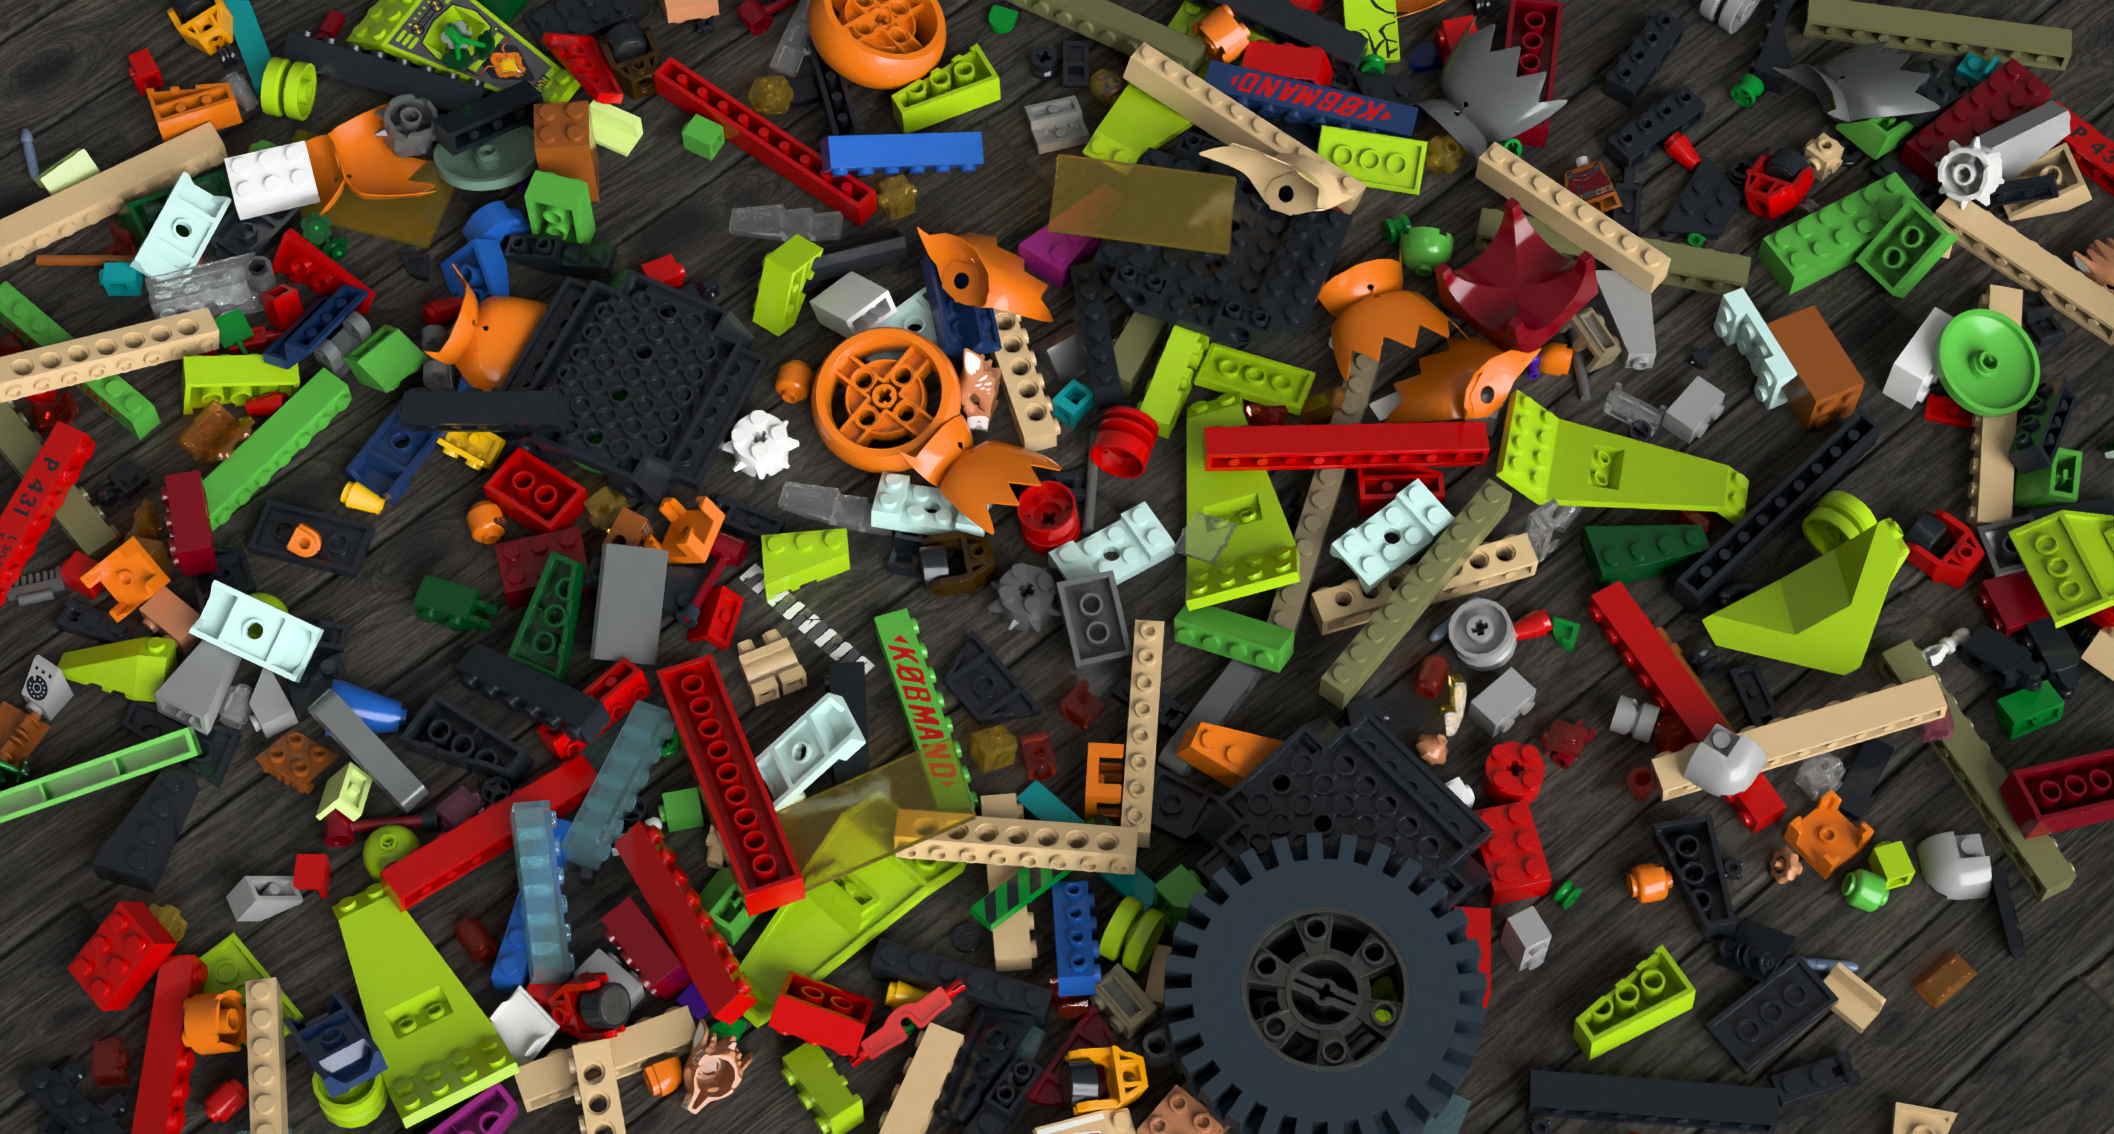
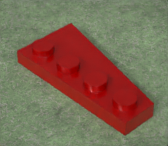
M543 33L541 41L596 102L602 104L622 103L624 94L593 36Z
M292 228L284 233L270 271L276 274L282 272L289 276L290 281L296 284L302 282L312 287V292L320 296L326 294L331 297L344 284L367 290L368 296L353 311L358 312L362 316L369 312L376 296L374 291Z

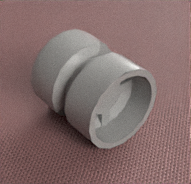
M1621 695L1609 730L1622 735L1630 732L1634 739L1649 743L1660 707L1648 703H1643L1640 706L1636 699Z

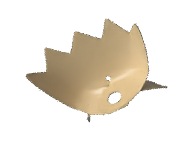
M1232 142L1228 146L1209 149L1199 153L1201 156L1229 165L1244 173L1251 180L1271 210H1276L1289 216L1311 211H1323L1354 197V195L1342 194L1336 177L1324 164L1306 155L1280 153L1273 157L1261 151ZM1284 185L1290 186L1294 193L1292 200L1287 203L1282 202L1278 196L1280 188Z

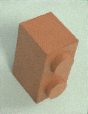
M165 586L139 608L144 619L142 621L143 626L152 634L157 632L162 638L174 639L175 647L184 655L202 640L189 633L191 627L201 615Z

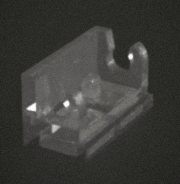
M1616 382L1614 391L1611 390L1607 396L1603 412L1629 425L1636 420H1644L1650 425L1652 430L1651 436L1653 437L1664 419L1667 406L1662 404L1659 410L1622 391L1623 384Z
M1554 498L1529 514L1525 533L1540 562L1558 546V539L1550 543L1553 530L1561 525L1565 519V514L1552 519L1554 510L1559 504Z

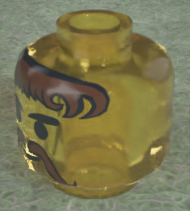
M1104 68L1090 78L1089 92L1100 107L1112 108L1127 85L1117 71Z

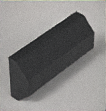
M896 227L819 245L824 250L821 257L814 259L811 270L815 272L812 280L807 279L805 284L845 275L850 271L858 272L907 260L905 237Z

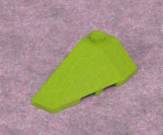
M142 637L65 652L57 667L61 669L65 679L84 685L94 683L102 686V691L109 693L113 690L125 693V698L133 701L156 702L155 693L176 671L178 660L174 639Z

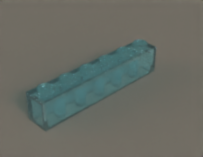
M636 701L561 844L565 860L598 871L602 861L608 859L615 836L618 837L623 830L624 817L627 811L631 812L634 809L638 791L647 784L652 764L658 762L665 739L668 740L673 733L674 723H672L669 710L643 701Z
M549 800L516 802L512 805L510 820L530 985L566 982L571 971L575 969L573 952L568 953L567 942L571 941L570 924H565L564 913H567L566 895H561L560 885L564 883V873L562 866L558 867L556 856H560V842L558 838H554L553 828L557 826L556 812L550 809Z

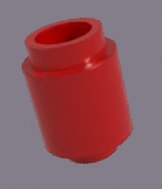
M235 1078L229 1082L225 1081L203 1101L206 1105L203 1112L212 1122L216 1123L220 1120L224 1124L246 1104L245 1100L249 1097V1092Z

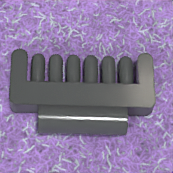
M57 566L55 571L53 569L49 570L50 580H48L47 571H42V581L40 573L36 572L34 574L35 583L32 574L27 575L28 584L26 576L22 575L20 577L21 586L19 585V579L13 583L6 596L8 601L18 600L19 605L23 606L55 599L54 592L65 589V583L59 573L61 566Z

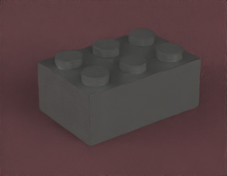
M1113 570L1056 583L1055 590L1074 671L1130 659L1133 652Z

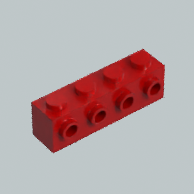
M626 657L620 659L582 691L603 702L611 718V722L595 739L652 692L643 671ZM544 724L536 729L546 751L560 763L569 758H574L588 746L579 740L576 742L570 740L564 733L558 730L551 731Z

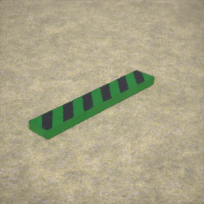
M1098 813L1085 823L1116 826L1101 813ZM1024 867L971 906L970 914L989 931H992L1073 870Z

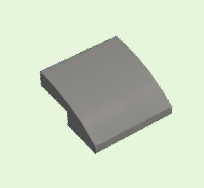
M1075 95L1024 106L1029 128L1039 154L1088 144L1090 134L1083 121L1082 109Z

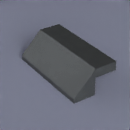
M603 543L590 658L619 661L626 657L632 663L656 665L669 550Z

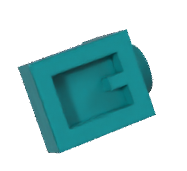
M1969 52L1956 69L1955 74L1976 87L1999 69L1997 65L2000 58L1995 56L1989 63Z

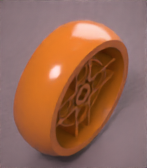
M810 0L808 29L818 54L834 71L856 84L880 90L904 88L916 80L926 77L942 57L946 44V21L937 0ZM832 5H833V6L839 11V13H840L839 21H838V19H837V17H836V15H835V13H834V10H833ZM915 32L918 34L921 44L914 38Z
M899 327L871 328L860 331L843 340L827 355L819 367L811 394L814 424L824 444L845 463L866 472L882 474V472L898 473L913 469L899 451L916 458L926 443L944 424L960 415L961 408L960 382L948 356L927 337L915 331ZM896 352L904 354L899 361L880 359L866 365L861 362V360L880 353ZM932 371L935 372L941 387V402L935 418L926 412L928 394L924 380ZM903 375L911 376L910 380L906 383L898 382V379ZM868 379L872 381L866 388L858 387L862 380ZM839 382L847 388L845 409L849 418L840 429L836 426L832 415V399ZM884 396L888 398L890 396L891 401L888 403L884 401L882 403L881 398ZM904 413H914L912 419L908 421L901 420ZM866 417L875 418L871 425L862 424L863 419ZM907 435L913 439L904 445L893 448H868L874 439L893 441Z

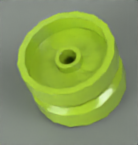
M271 58L266 66L261 84V106L263 112L270 116L281 117L286 114L289 119L306 120L311 113L316 95L317 77L314 65L303 61H296L292 65L289 59Z
M1833 490L1827 493L1819 502L1818 507L1812 510L1804 519L1802 527L1809 543L1819 553L1825 555L1872 527L1877 521L1871 510L1855 496L1844 491Z
M1128 895L1116 909L1104 932L1099 946V954L1112 961L1122 956V966L1138 974L1154 952L1155 944H1158L1167 922V915L1154 908L1144 913V904Z
M314 1072L312 1079L313 1089L321 1110L327 1119L337 1126L356 1128L367 1125L376 1119L385 1108L388 1092L382 1073L331 1099L321 1084L317 1073Z

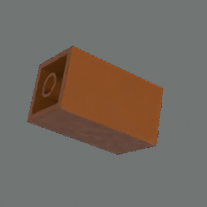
M589 101L534 104V149L539 171L553 172L558 176L578 178L583 182H587L591 202H600L599 157Z
M1815 305L1767 323V327L1797 372V376L1782 386L1781 389L1805 431L1814 427L1822 428L1839 417L1844 419L1850 416L1855 411L1865 382Z

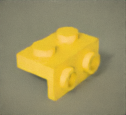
M448 432L445 439L438 437L436 443L444 446L442 452L456 459L461 455L467 459L466 465L480 471L482 467L490 470L493 469L506 444V439L493 432Z

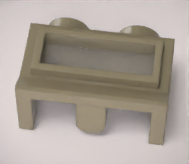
M1592 307L1575 314L1559 330L1560 333H1564L1574 327L1579 336L1573 342V349L1579 352L1588 347L1592 352L1594 358L1585 368L1588 373L1613 363L1622 352L1619 339L1610 334L1605 326L1604 318L1602 315L1596 314Z
M1119 963L1101 977V982H1095V995H1090L1089 1000L1099 1012L1102 1010L1109 1017V1024L1116 1033L1120 1034L1122 1032L1127 1039H1130L1156 1019L1157 1006Z

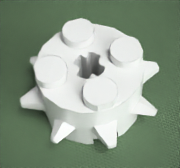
M1975 136L1970 145L1964 147L1951 140L1949 142L1950 153L1944 156L1941 162L1935 163V166L1938 168V180L1942 182V186L1939 189L1940 194L1946 193L1948 197L1959 201L1960 209L1963 210L1969 201L1975 199L1988 206L1990 204V194L1995 192L1999 184H2004L2001 154L1999 152L1994 153L1992 149L1980 145L1978 136Z
M755 410L750 415L739 420L738 423H735L732 431V440L722 446L723 451L734 454L736 463L733 470L736 472L741 469L742 472L752 477H756L755 474H757L759 479H764L768 473L769 476H772L783 468L788 469L790 467L788 453L799 446L798 440L792 439L787 435L786 426L788 421L784 420L781 422L779 418L767 414L763 410Z

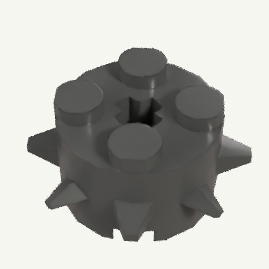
M414 94L395 96L391 99L386 109H376L375 115L383 121V128L375 132V135L383 136L386 145L393 150L395 156L400 158L425 154L433 149L435 141H437L433 119L444 114H437L434 105L429 100L426 103V98L424 97L417 99Z
M1024 563L1012 565V569L1003 575L1000 582H991V585L998 591V599L988 606L990 612L1001 613L1008 630L1028 631V628H1032L1038 633L1041 632V627L1045 626L1053 615L1061 616V611L1055 606V598L1057 597L1056 584H1054L1052 576L1046 572L1045 567L1040 568Z

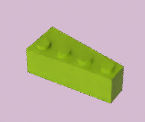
M977 43L970 47V52L963 56L959 54L952 58L951 63L942 69L937 67L932 70L930 76L923 81L918 79L893 94L891 98L894 119L903 134H909L1001 100L999 76Z
M1174 325L1164 352L1157 362L1155 374L1147 383L1144 401H1139L1136 409L1148 414L1156 421L1159 426L1158 436L1169 439L1194 385L1196 374L1209 348L1210 338Z
M256 353L248 355L183 356L181 378L183 415L193 414V409L206 407L207 411L219 410L218 405L234 403L235 407L245 406L247 399L277 390L280 393L285 392L288 398H291L299 391L298 363L287 370L264 363L263 355Z
M1662 944L1654 951L1650 958L1646 961L1643 960L1637 965L1635 971L1627 978H1622L1615 984L1613 990L1606 996L1599 998L1575 1019L1573 1038L1590 1061L1692 1009L1696 990Z

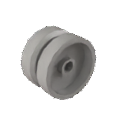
M1702 0L1699 12L1710 21L1718 19L1719 27L1729 34H1733L1749 19L1760 0Z
M1488 599L1470 600L1461 605L1451 617L1449 638L1460 661L1470 669L1481 672L1492 671L1505 665L1513 656L1517 645L1516 631L1506 609L1497 602Z

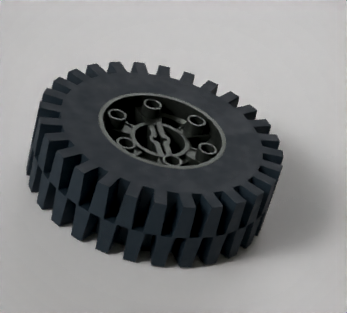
M1322 832L1306 833L1301 846L1289 847L1287 837L1271 840L1268 852L1265 855L1258 857L1253 848L1239 855L1236 869L1229 873L1222 867L1211 876L1209 890L1204 895L1199 891L1195 894L1189 903L1187 918L1184 922H1178L1173 934L1172 950L1167 955L1163 995L1164 1028L1166 1040L1171 1043L1172 1061L1178 1075L1183 1073L1186 1077L1188 1093L1201 1103L1203 1101L1210 1109V1115L1222 1125L1223 1129L1229 1125L1238 1134H1420L1432 1117L1437 1119L1446 1109L1455 1091L1458 1092L1479 1045L1478 1040L1485 1023L1487 1009L1483 1008L1487 980L1486 973H1479L1478 965L1482 952L1477 938L1469 940L1466 935L1467 916L1461 906L1451 911L1446 904L1448 889L1438 879L1430 886L1421 880L1422 865L1410 857L1403 866L1392 862L1391 847L1376 842L1371 853L1357 849V836L1341 834L1337 845H1323ZM1315 934H1323V935L1320 936V937H1312V936H1310V935H1315ZM1331 935L1350 940L1360 945V947L1352 957L1342 951L1331 949ZM1297 938L1303 953L1296 956L1288 965L1271 953L1279 945ZM1365 952H1370L1378 961L1369 960ZM1263 962H1269L1275 967V971L1266 975L1259 971L1258 966ZM1387 973L1393 984L1397 1002L1371 999L1369 980ZM1310 975H1332L1344 982L1350 992L1337 987L1336 983L1330 979H1317ZM1249 989L1277 992L1280 1011L1254 1021L1250 1008ZM1322 997L1326 998L1325 1001H1321L1320 999ZM1295 1006L1308 1010L1317 1019H1330L1337 1023L1330 1025L1313 1023L1304 1018ZM1380 1009L1387 1010L1391 1014L1392 1019L1388 1022H1380L1376 1019L1375 1012ZM1271 1023H1278L1283 1027L1284 1032L1279 1036H1273L1267 1031V1026ZM1360 1026L1381 1041L1382 1044L1367 1056L1354 1061L1344 1037ZM1296 1034L1309 1042L1318 1043L1315 1065L1297 1061L1282 1053ZM1329 1047H1337L1341 1050L1343 1056L1338 1060H1331L1327 1057L1325 1051Z

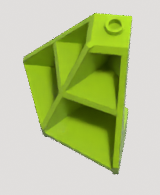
M1891 518L1884 519L1836 549L1780 580L1706 617L1702 622L1716 646L1839 675H1846L1861 667L1890 583L1910 552L1902 539L1903 532L1896 521H1892Z

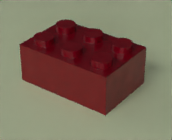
M200 470L166 475V486L161 487V493L167 512L165 513V520L170 534L169 546L175 568L181 567L183 577L218 571L207 496Z
M579 526L495 544L509 609L529 605L551 551L561 553L586 564L585 579L588 563ZM586 587L582 588V593L594 591Z
M630 896L601 918V921L607 927L603 933L621 952L622 958L638 974L639 980L647 990H650L655 998L661 995L669 1002L693 982L676 952Z

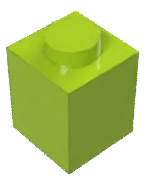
M1884 841L1877 844L1868 859L1873 873L1885 879L1886 889L1888 890L1909 884L1915 874L1914 867L1902 841L1894 843Z

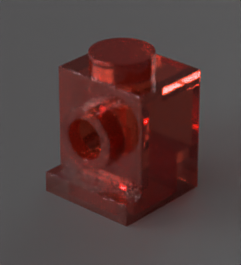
M1049 731L1020 737V752L1028 781L1034 779L1042 781L1049 779L1052 775H1056L1057 762L1051 745Z
M108 1037L104 1041H94L92 1077L98 1087L130 1086V1079L125 1072V1069H129L130 1056L128 1050L125 1051L123 1047V1039Z

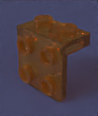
M211 400L179 435L176 441L198 463L225 461L233 454V446L251 434V426L255 423V420L252 417L235 419L217 400Z
M144 499L141 507H137L135 511L133 527L131 531L129 530L126 533L124 543L134 536L170 579L174 571L163 543L156 541L161 530V523L152 501Z

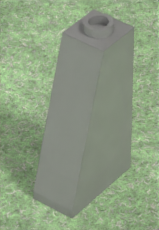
M2051 100L1978 136L1980 145L1992 149L1994 153L1999 152L2001 154L2002 179L2010 181L2071 133L2069 122L2071 117L2065 107Z
M1596 270L1599 293L1594 299L1605 320L1608 331L1620 341L1622 352L1619 356L1624 367L1636 370L1653 368L1656 357V343L1651 294H1648L1614 270Z
M202 640L155 693L158 712L184 725L193 726L195 730L207 735L212 729L242 657L206 640Z

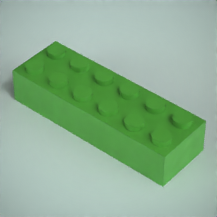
M1894 172L1764 237L1759 249L1758 258L1785 292L1791 295L1856 262L1855 259L1910 198L1916 200L1918 198L1899 175Z

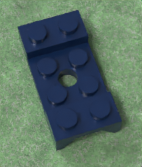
M403 398L345 469L349 481L353 483L358 481L393 506L396 505L411 486L409 479L436 447L438 437L445 439L448 433L412 432L401 425L400 417ZM406 439L410 441L406 447L398 448L395 446L399 440Z
M339 991L332 994L328 1011L307 1023H302L290 1017L283 1019L292 1041L299 1051L303 1052L331 1099L348 1092L351 1088L376 1077L379 1073L388 1069L380 1049Z

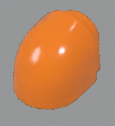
M1563 343L1546 344L1539 352L1540 363L1537 366L1538 369L1547 374L1561 376V374L1568 375L1573 349L1567 348V344Z
M301 523L292 535L287 549L299 556L311 557L320 550L322 539L318 531L305 523Z
M679 1057L666 1059L644 1069L642 1076L652 1096L659 1095L663 1097L676 1090L680 1085L683 1071Z

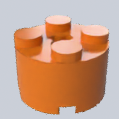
M1226 4L1216 7L1192 26V32L1195 38L1200 35L1202 42L1206 44L1205 54L1211 60L1230 64L1245 53L1246 46L1249 44L1247 38L1251 34L1242 22L1240 24L1237 23L1233 18L1232 10Z
M235 990L196 994L192 998H187L183 1004L185 1029L182 1033V1040L184 1045L192 1047L200 1055L241 1050L240 1045L243 1042H247L246 1008H243L240 1000H244L242 995Z

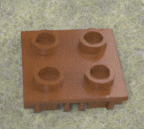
M3 701L0 705V760L18 767L21 759L31 755L51 729V726L40 721L41 717L37 713L31 711L27 714Z
M292 728L255 757V760L260 762L264 772L270 773L279 781L284 780L286 785L291 784L301 794L304 792L309 794L314 787L311 780L335 762L339 755Z

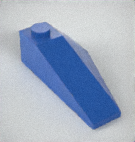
M474 238L440 264L449 290L453 295L460 296L462 300L465 296V287L452 264L465 278L474 292L478 304L491 296H510L507 263L498 240ZM488 326L482 327L485 331L488 330Z

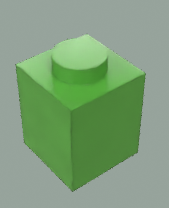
M695 114L690 122H686L681 131L684 148L712 161L725 143L723 126L698 114Z
M697 787L662 793L664 804L658 805L661 823L667 822L669 832L704 826Z

